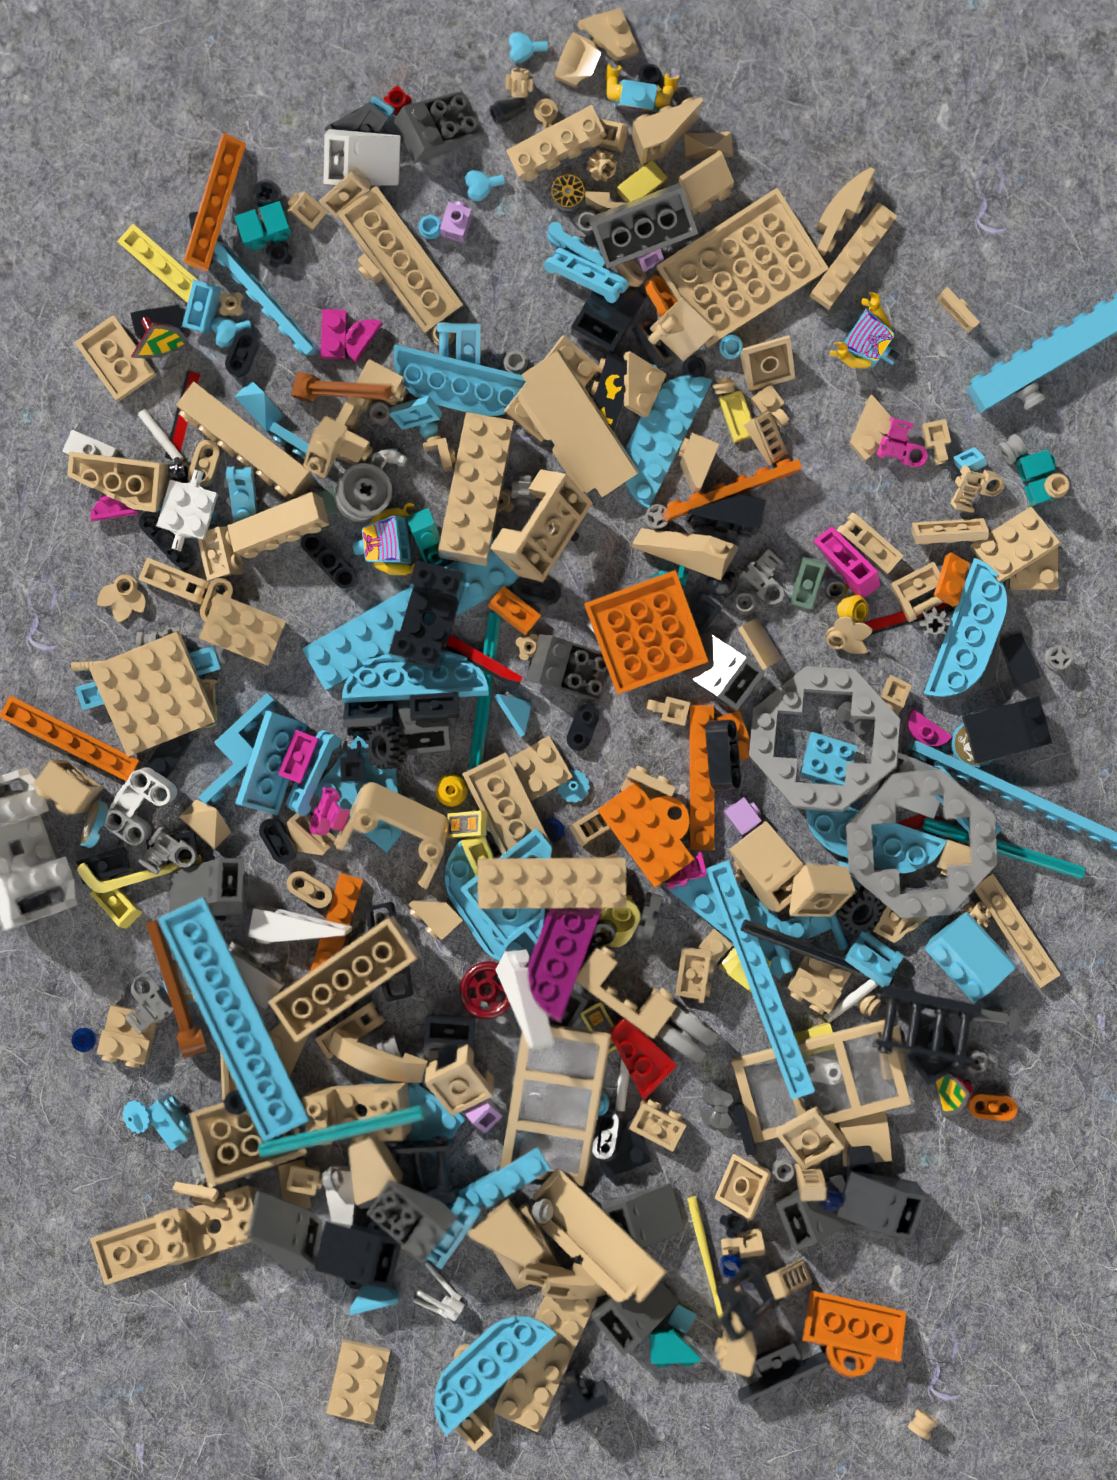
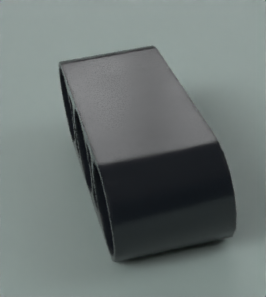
M317 533L305 534L301 539V547L340 589L343 591L355 589L358 584V577L355 572ZM311 539L319 540V546L315 550H308L307 545ZM328 556H333L336 560L331 568L324 566V560ZM346 573L351 574V583L342 585L340 583L341 576Z
M709 720L706 724L705 734L710 785L713 789H738L741 784V769L736 723L734 720Z

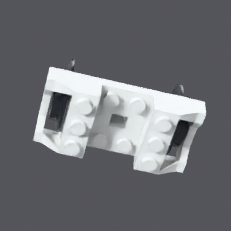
M28 767L0 776V919L4 930L33 922L39 918H44L78 905L75 898L74 878L66 857L56 859L40 816L49 811L46 800L36 792L38 788L32 785L35 779ZM20 780L24 791L12 790L9 783ZM55 887H59V889H54V890H50V891H47V892H44V893H40V892H43V891H46V890H49V889H52V888H55ZM60 890L64 902L47 907L53 904L51 897Z

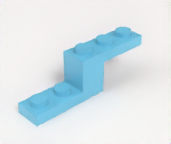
M266 693L214 742L231 760L233 765L198 796L204 804L217 803L224 796L222 791L228 786L234 787L242 779L240 775L247 769L254 748L243 733L246 732L248 734L258 725L256 721L262 715L264 716L266 711L272 712L275 709L274 704L277 700L271 694Z
M536 1147L499 1170L498 1167H495L460 1188L459 1197L466 1200L465 1203L472 1207L473 1205L481 1207L485 1204L488 1208L551 1170V1167L539 1147ZM454 1203L444 1205L451 1210ZM461 1212L459 1213V1215H461L462 1217L466 1216Z

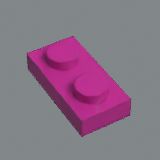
M322 309V359L346 360V310Z
M295 730L278 775L302 784L320 739Z

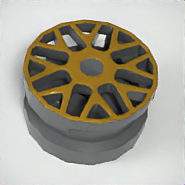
M570 174L562 175L554 181L551 199L557 210L563 213H570L581 208L585 194L583 182L578 177Z

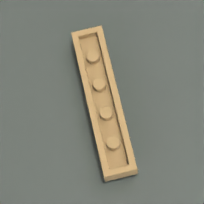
M878 202L816 285L810 297L829 310L890 228L897 215Z
M990 873L976 886L974 892L980 901L989 908L992 919L1037 987L1042 988L1060 976V973L994 874Z

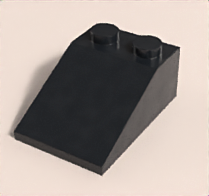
M1039 696L962 717L975 764L1052 743Z

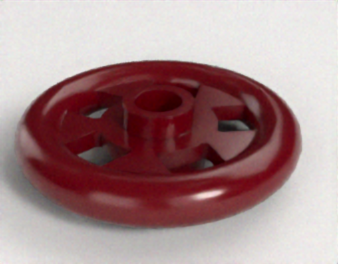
M485 961L475 964L464 974L460 983L459 994L464 1008L471 1015L480 1019L500 1017L511 1007L507 995L502 1003L496 1001L500 991L505 993L502 984L499 985L493 980V977L497 974L496 968L499 964L497 962ZM485 972L487 978L478 982L475 976ZM491 986V994L486 995L485 988ZM476 987L477 998L470 999L469 988ZM481 1001L491 1003L490 1010L481 1009Z

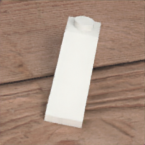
M260 905L253 908L248 937L256 938L258 943L270 944V942L343 936L352 931V926Z
M527 950L507 951L500 960L496 972L530 1049L552 1047L554 1042L547 1014L536 1004L529 988L528 967L531 958Z
M331 1165L330 1168L333 1167L337 1171H341L344 1183L339 1188V1191L326 1190L331 1220L336 1223L354 1225L356 1203L354 1201L351 1167Z

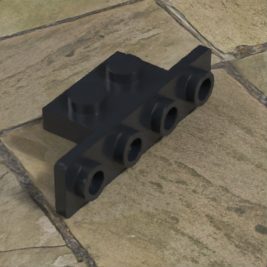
M792 1339L757 1355L752 1369L758 1381L738 1390L741 1405L754 1403L761 1396L768 1393H776L783 1386L790 1383H798L805 1376L824 1371L830 1365L826 1350L803 1359Z

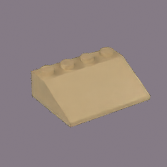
M223 1102L190 1113L201 1164L209 1188L303 1157L307 1153L305 1148L261 1157L258 1145L265 1142H263L248 1109L240 1115H231L225 1110ZM297 1126L266 1142L301 1134L299 1127Z

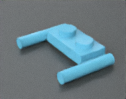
M836 913L832 917L794 916L768 927L800 940L808 939L832 929L839 950L849 947ZM773 944L784 973L793 971L786 949Z

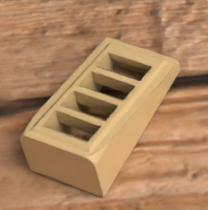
M599 119L604 131L607 129L609 132L607 139H603L604 141L598 146L622 152L628 135L626 125Z
M768 409L744 425L769 466L788 454L775 421ZM769 440L773 443L770 446L767 443ZM776 448L778 452L772 455L771 450Z
M597 809L569 826L581 847L610 830L605 821L606 827L603 828L596 817L599 814ZM591 819L592 823L596 827V833L591 828L590 824L588 823V820ZM580 825H583L589 835L588 838L585 836Z
M795 1164L801 1201L826 1200V1186L820 1165L810 1166L803 1170L799 1164Z
M800 1259L766 1275L775 1299L790 1295L812 1283L804 1259Z

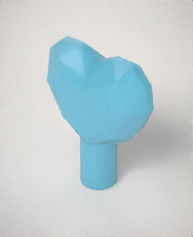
M521 32L512 33L509 37V44L512 47L510 59L514 63H522L528 60L534 52L548 51L547 41L533 42L529 36Z
M475 170L467 172L464 177L465 183L469 187L468 196L473 201H481L489 194L492 187L505 184L503 175L488 177L485 173Z
M217 317L211 323L212 330L216 333V345L221 348L229 347L238 332L252 330L250 320L236 324L229 318Z

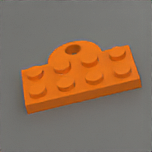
M635 782L597 809L598 813L654 889L694 861V858L680 841L688 830L689 814L686 807L678 799L670 796H660L650 801L639 784ZM670 808H679L682 816L678 820L670 819L668 817Z
M811 1290L808 1297L802 1341L826 1346L827 1358L836 1372L846 1377H859L873 1367L876 1358L898 1363L901 1361L906 1311ZM846 1357H851L855 1360V1370L850 1371L845 1368L844 1359Z

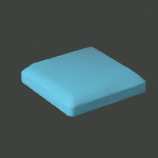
M677 1304L668 1320V1324L687 1333L696 1317V1313Z

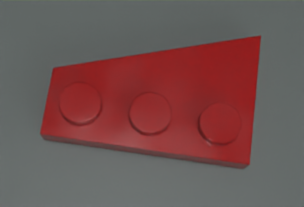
M622 1017L608 1032V1034H611V1039L642 1099L645 1100L674 1070L677 1064L625 1017Z

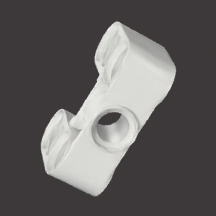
M149 767L134 771L119 790L108 809L105 827L128 844L138 845L146 841L151 836L152 829L145 820L137 815L139 813L137 812L138 808L145 798L157 806L173 801L177 796L176 786ZM140 774H143V775L146 776V778H147V784H146V785H143V784L140 782V780H139ZM160 787H161V788H164V789L166 790V792H167V798H166V799H164V798H162V797L160 796V794H159V789H160ZM115 813L121 817V824L115 822ZM134 827L140 829L141 838L135 836Z

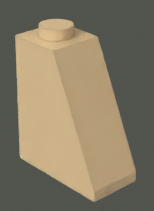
M377 1131L353 1136L349 1147L354 1201L356 1205H359L379 1196L388 1181L391 1180L401 1184L403 1172L384 1141H378Z
M506 1199L469 1229L468 1235L471 1239L522 1266H526L528 1263L533 1265L543 1257L544 1244L509 1199Z

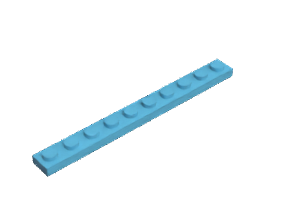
M916 740L910 742L907 750L913 752L912 757L923 762L926 759L935 762L934 767L938 769L942 768L945 771L950 769L956 772V777L969 782L972 779L978 782V787L991 792L994 789L1000 792V797L1013 802L1016 799L1023 803V808L1035 812L1036 809L1045 813V818L1057 822L1058 819L1067 823L1065 827L1076 832H1080V829L1089 833L1087 837L1098 842H1102V840L1110 842V847L1117 850V832Z
M727 860L708 867L706 872L791 1099L815 1092L813 1083L759 939L740 930L744 919L752 920L731 864Z

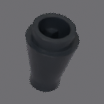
M523 98L494 101V104L489 109L496 125L500 123L504 125L520 113L526 111L527 107Z

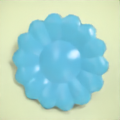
M569 770L573 778L558 786L557 792L567 802L573 801L577 803L578 800L582 801L584 796L588 795V790L590 789L588 785L589 780L579 770Z
M129 1101L124 1106L123 1120L127 1128L138 1134L145 1132L149 1128V1122L151 1121L147 1107L141 1101Z

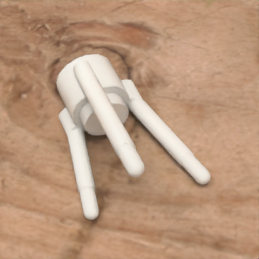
M426 1261L425 1266L451 1297L445 1296L442 1302L428 1294L418 1291L417 1294L430 1303L417 1298L414 1299V1303L455 1321L464 1308V1304L459 1301L462 1296L456 1293L438 1271Z

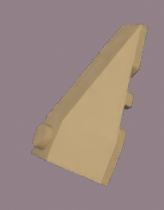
M69 452V477L126 504V506L132 509L158 512L170 481L168 463Z
M642 528L632 543L633 548L719 580L722 579L738 550L737 545L712 536Z

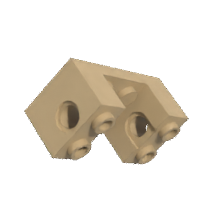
M368 359L356 383L392 385V391L395 392V396L391 397L390 400L379 399L390 406H396L399 403L403 404L408 395L406 386L403 385L405 380L402 376ZM348 397L336 419L338 423L348 427L343 445L336 458L351 466L360 463L368 464V461L373 456L374 450L370 447L369 441L354 434L359 427V417L362 411L366 412L371 404L372 399Z
M540 469L528 490L542 501L522 532L503 528L490 549L518 576L543 582L593 503L567 474ZM551 522H553V530L550 533L549 525Z
M602 945V947L595 946L582 963L576 982L654 1039L676 1009L675 998L664 988H661L659 991L654 987L637 1010V1005L629 998L624 997L622 1000L618 997L617 990L610 984L605 982L602 985L603 981L617 964L616 958H614L616 954L606 945Z
M407 1082L317 1087L302 1097L303 1107L309 1118V1121L305 1123L306 1133L410 1108ZM357 1104L366 1106L367 1115L361 1116L357 1113ZM412 1123L378 1130V1141L403 1140L412 1131ZM334 1141L327 1142V1143H323V1144H318V1145H328V1144H332Z
M245 1186L226 1192L224 1198L212 1202V1204H202L186 1210L175 1208L154 1215L164 1263L176 1266L252 1242L247 1237L258 1189ZM218 1219L221 1222V1230L213 1234L210 1231V1224L213 1220Z

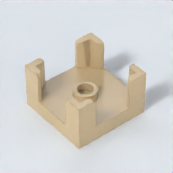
M468 1044L457 1050L456 1062L438 1071L437 1060L426 1066L425 1084L451 1116L493 1097L494 1077L489 1071L485 1072V1078L482 1077L473 1065L474 1052Z

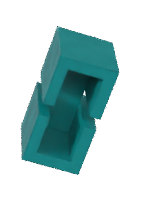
M280 201L259 208L267 229L265 233L255 209L234 216L243 244L247 250H260L265 247L268 241L280 243L292 235Z
M1048 449L1020 458L1015 462L1022 483L1044 475L1047 476L1024 487L1030 507L1057 499L1049 496L1044 487L1046 479L1050 475L1055 474L1054 470L1057 467L1055 457L1049 453Z

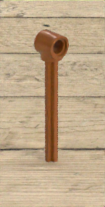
M297 372L291 397L313 403L314 399L320 395L390 400L391 397L395 396V392L392 391V385L320 381L314 375Z
M158 919L146 923L180 1030L176 1036L183 1059L206 1052L207 1047L201 1029L193 1025L163 929Z

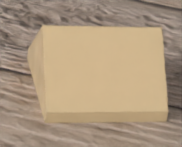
M789 335L742 348L739 358L749 391L795 379Z
M733 1154L714 1199L752 1220L771 1173L767 1167Z

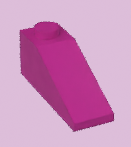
M830 527L813 540L834 570L843 575L844 583L856 595L865 598L880 587L878 571L833 527Z

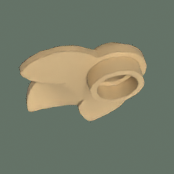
M121 575L116 578L114 584L103 587L98 595L97 605L111 606L116 621L122 622L131 615L133 610L143 612L146 600L144 594L138 590L136 579L130 575ZM124 583L130 584L128 591L123 590L122 586Z
M842 617L835 621L834 627L827 630L825 638L827 644L833 649L843 648L848 653L863 654L867 653L868 649L862 640L872 633V628L864 623H854L851 617Z

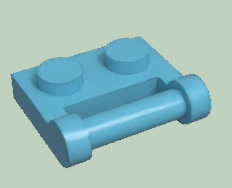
M437 323L439 355L449 357V332H455L456 359L480 365L481 325Z
M861 930V934H857L845 961L883 987L890 984L904 955L899 951L894 952L872 936L869 930L868 932ZM864 942L867 943V944L870 945L872 948H874V949L877 950L879 953H881V954L884 955L886 958H888L890 961L888 962L887 960H885L883 957H881L880 955H878L876 952H874L872 949H870L869 947H867V946H866L865 944H863V943H864Z

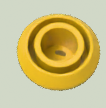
M860 595L844 598L838 604L839 618L851 617L854 623H864L868 616V604L864 597Z
M447 774L442 776L436 783L435 794L443 805L454 807L460 805L466 799L468 786L461 776Z

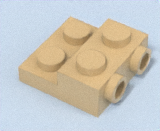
M804 955L785 987L791 990L788 995L801 1002L804 998L811 1002L809 1007L821 1015L824 1011L830 1014L851 973Z
M112 1004L110 1005L105 1029L101 1033L97 1054L102 1055V1060L116 1062L117 1059L126 1061V1066L140 1068V1064L145 1065L148 1063L157 1023L153 1022L138 1035L125 1019L126 1015L131 1011L135 1013L138 1010Z
M817 1106L776 1128L775 1132L803 1170L810 1166H817L823 1159L830 1155L835 1156L839 1154L844 1148L845 1137L832 1120L827 1121Z

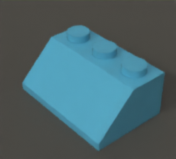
M965 912L932 935L924 948L973 1003L990 993L1016 968V964L968 912Z

